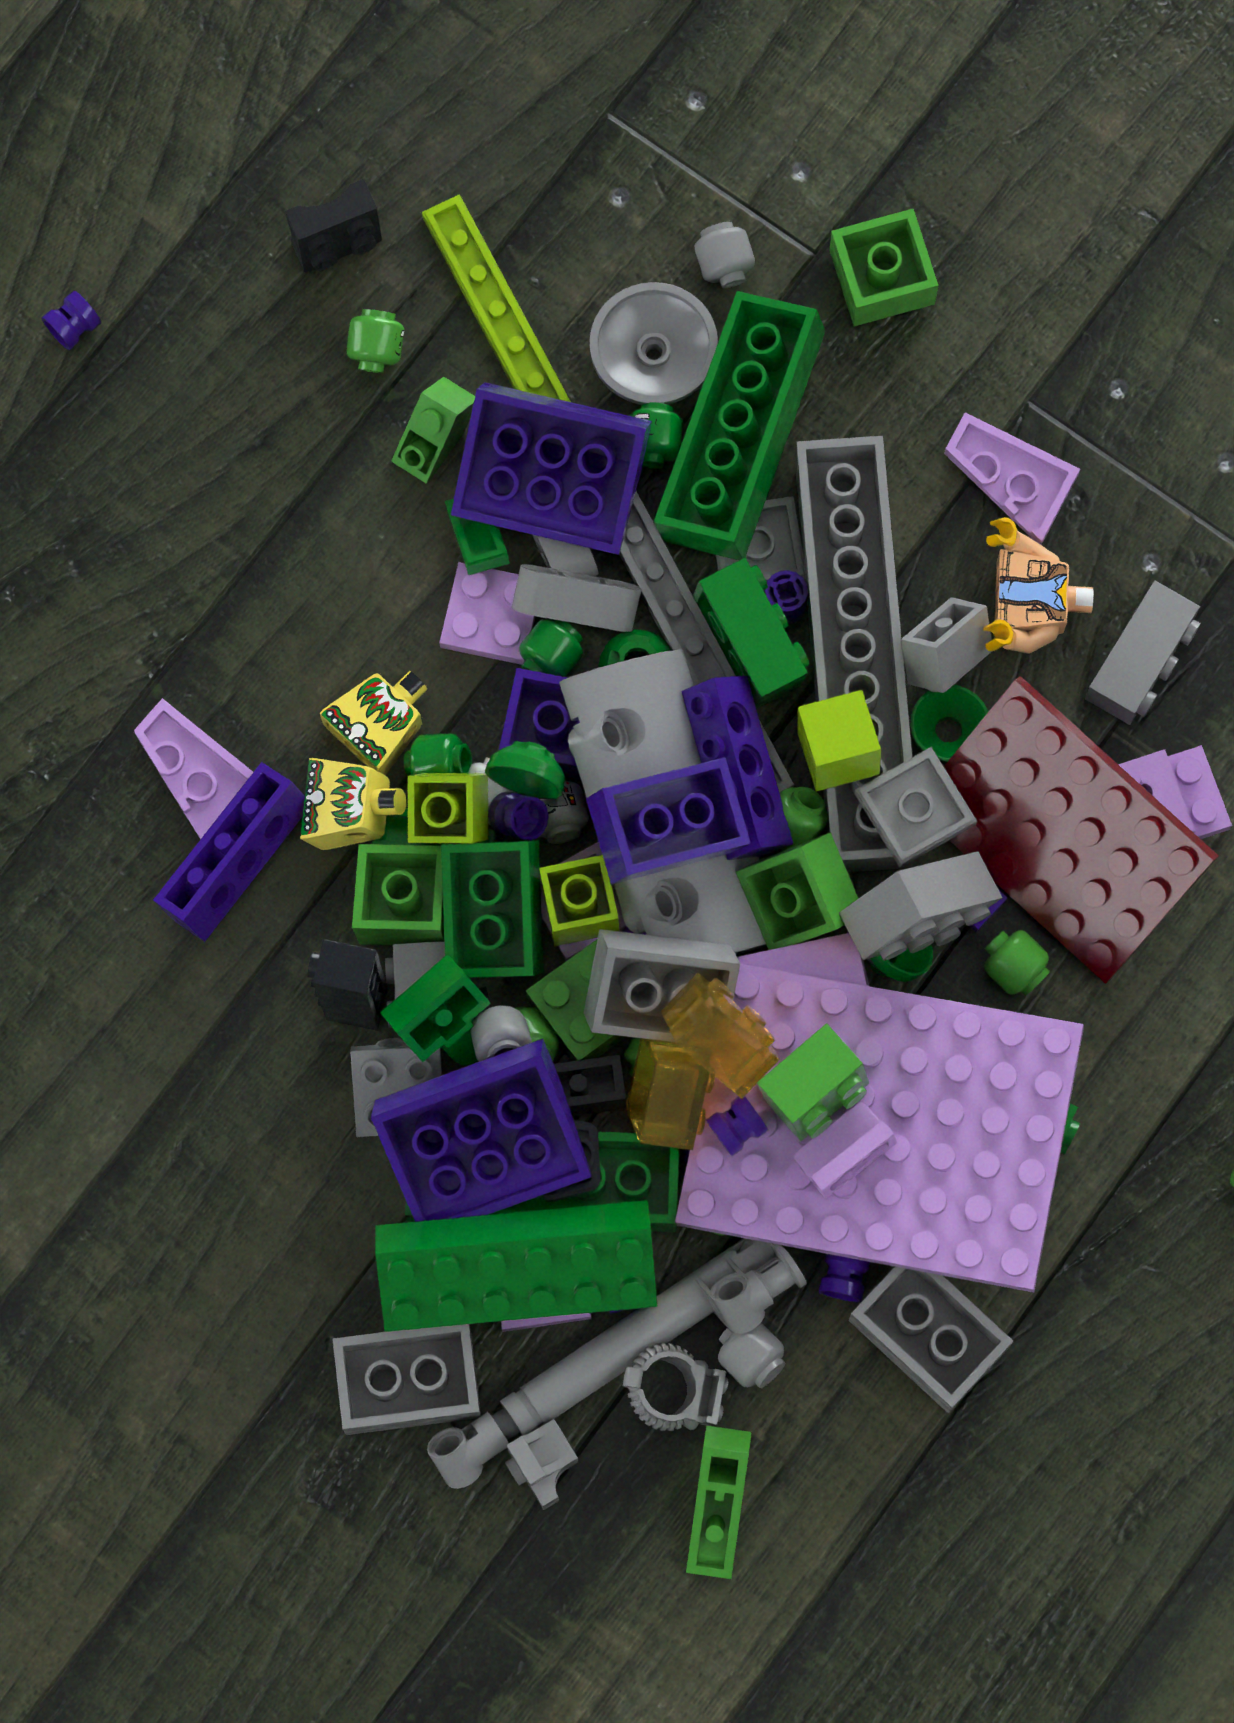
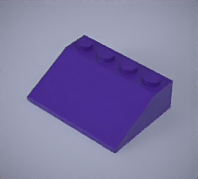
M484 382L476 389L451 516L619 555L644 461L652 421Z
M544 1039L379 1098L374 1102L371 1114L372 1122L415 1222L488 1215L585 1180L592 1175L560 1078Z

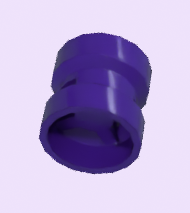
M74 290L64 298V303L58 310H50L41 317L49 332L67 350H71L79 343V336L85 331H93L101 324V320L95 310Z
M785 570L773 574L767 581L768 588L765 589V594L771 605L777 603L781 607L788 624H793L800 620L805 613L808 597L807 583L802 576L793 571Z
M507 791L498 794L492 800L488 811L489 823L494 831L523 840L538 838L545 831L549 818L547 807L537 797Z
M743 1093L731 1101L729 1110H726L724 1113L716 1112L706 1119V1122L731 1157L743 1149L744 1142L750 1137L759 1138L769 1131Z
M827 1254L825 1262L828 1265L827 1275L821 1278L819 1293L844 1301L862 1302L865 1290L862 1278L863 1274L869 1271L870 1262Z

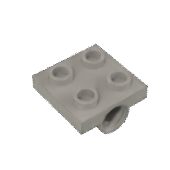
M401 1037L378 1041L376 1045L351 1046L356 1137L378 1136L371 1119L375 1100L442 1076L441 1047L422 1062Z

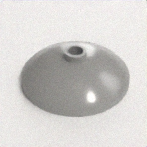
M659 282L633 285L616 293L599 310L590 332L591 360L601 381L619 397L640 405L650 402L668 405L692 395L703 385L718 344L714 320L704 304L693 294L680 287ZM650 350H657L661 353V357L652 360L646 354Z

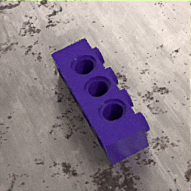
M714 677L681 691L701 763L726 758L751 842L733 853L726 854L727 860L761 857L793 845L748 677Z
M261 762L153 901L177 924L205 942L303 817L305 795L292 781Z

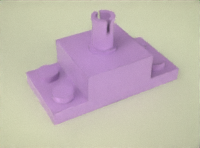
M1202 745L1167 756L1164 749L1118 764L1200 839L1228 831L1232 827Z

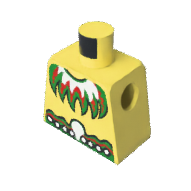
M411 671L393 687L381 675L376 673L320 712L323 725L362 763L386 776L422 725L421 714L412 704L427 691V687Z
M309 758L300 839L321 850L380 839L385 833L386 815H401L406 809V795L401 788L389 789V778L371 767Z

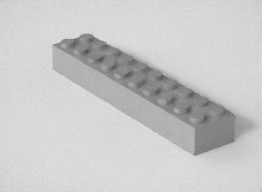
M883 436L796 442L795 468L805 582L808 587L807 607L815 700L818 702L859 690L863 691L881 747L880 775L912 758ZM880 775L823 790L824 803L828 815L827 833L831 832L847 872L902 869L919 865L921 856L901 868L898 866L854 794L855 789Z

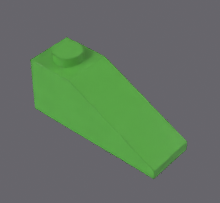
M706 1425L686 1573L731 1579L750 1449L751 1432Z

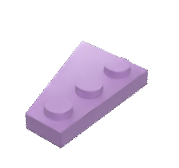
M964 413L945 449V455L1026 534L1040 545H1042L1080 472L1079 468L967 413Z
M163 698L134 730L136 737L201 839L253 771Z

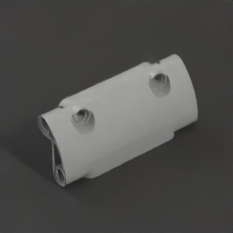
M683 649L665 651L618 662L571 676L559 682L571 721L579 720L580 722L573 726L574 729L569 734L568 743L587 798L605 787L701 763L681 692L694 686ZM723 855L616 883L614 886L621 905L623 920L626 926L636 934L646 932V935L731 945L736 955L767 946L736 874V871L758 861L759 857L727 860V856Z

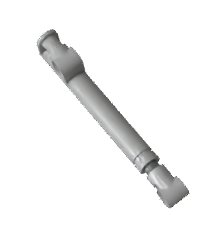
M743 1238L657 1295V1307L636 1309L521 1386L518 1392H512L500 1400L503 1408L492 1416L486 1412L462 1429L451 1427L438 1432L428 1443V1454L448 1486L456 1489L464 1488L479 1478L483 1469L482 1464L507 1448L506 1445L509 1444V1439L518 1433L521 1436L529 1434L538 1429L540 1425H545L625 1372L626 1367L634 1366V1360L639 1359L638 1355L641 1352L645 1353L644 1350L649 1347L651 1349L652 1345L657 1344L659 1346L660 1343L667 1344L713 1312L733 1333L749 1332L761 1324L765 1316L764 1310L774 1304L773 1298L794 1284L802 1288L807 1284L796 1262L782 1245Z

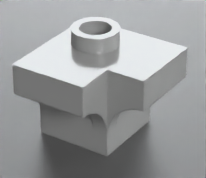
M553 1419L533 1432L520 1436L506 1445L512 1457L505 1462L506 1466L519 1486L527 1482L543 1510L559 1501L556 1493L557 1481L565 1470L578 1463V1457Z

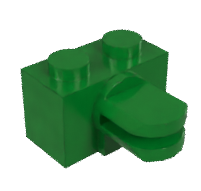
M447 954L380 1013L422 1062L441 1047L453 1061L466 1066L478 1061L470 1033L471 1028L474 1026L472 1024L473 1018L491 1003Z

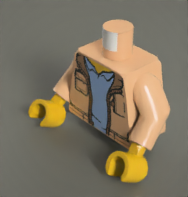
M1004 517L990 521V525L995 526L999 530L1000 535L994 534L986 538L989 546L1004 545L1006 550L1000 549L996 563L994 622L983 627V631H990L994 634V639L986 643L985 647L990 652L1003 647L1007 650L1030 654L1053 642L1059 634L1064 633L1068 612L1092 613L1093 587L1068 586L1069 565L1061 562L1057 555L1033 539L1017 531L1015 523L1010 518Z

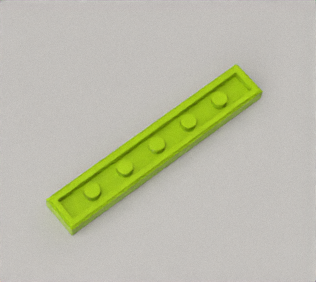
M460 194L423 211L422 218L513 389L571 402Z

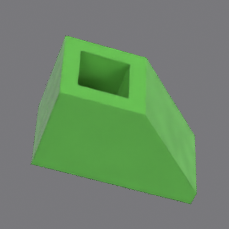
M442 377L424 390L419 397L391 462L427 484L463 435L471 418L475 396L445 377Z

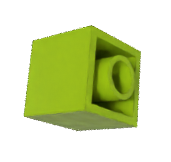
M862 690L798 707L797 733L816 792L880 775L881 747Z
M421 773L407 776L408 843H477L488 840V776L486 773Z
M603 855L539 868L554 947L598 938L599 929L619 931L617 908Z

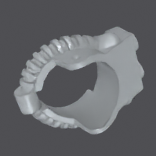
M660 1343L659 1346L655 1344L651 1346V1349L649 1347L644 1350L645 1353L641 1352L638 1355L639 1359L634 1360L633 1367L625 1368L622 1386L629 1389L628 1398H631V1407L634 1406L635 1409L633 1411L635 1414L640 1415L639 1419L641 1421L645 1420L646 1425H652V1428L656 1430L659 1428L661 1431L666 1429L673 1431L674 1428L680 1429L681 1425L689 1430H694L699 1424L707 1426L717 1425V1422L721 1420L723 1415V1406L721 1405L722 1394L726 1392L728 1387V1378L725 1377L726 1371L708 1369V1364L704 1360L694 1361V1356L691 1353L687 1354L688 1351L686 1349H681L678 1345L673 1346L672 1343L667 1345ZM657 1360L666 1361L676 1366L682 1372L687 1384L685 1401L672 1415L660 1413L651 1407L645 1398L643 1389H640L643 1372L647 1371L650 1365Z

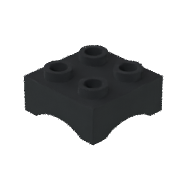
M364 179L350 184L345 192L328 203L310 207L296 206L285 211L292 238H290L304 273L313 269L316 271L328 269L338 259L352 253L355 255L367 253L377 243L382 241L378 210Z

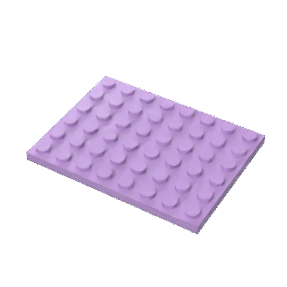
M740 964L724 1048L711 1047L675 1223H677V1226L1034 1293L1084 1024ZM826 1023L863 1063L869 1084L864 1087L867 1093L860 1101H864L876 1117L887 1124L897 1141L894 1146L827 1199L823 1197L793 1159V1154L812 1140V1138L808 1135L800 1142L765 1102L757 1084L759 1080ZM743 1093L769 1131L759 1138L750 1137L744 1142L743 1149L731 1157L706 1122V1119L716 1112L724 1113L726 1110H729L731 1101ZM842 1106L830 1116L832 1123L849 1109Z

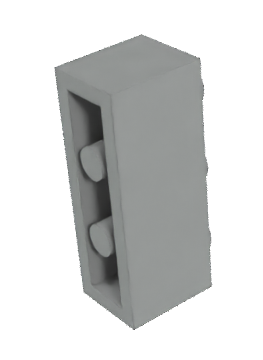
M1154 581L1089 686L1085 700L1128 725L1132 723L1137 713L1145 717L1157 697V694L1151 691L1158 678L1167 681L1179 661L1177 657L1173 656L1180 642L1188 646L1201 624L1194 620L1200 606L1161 583Z

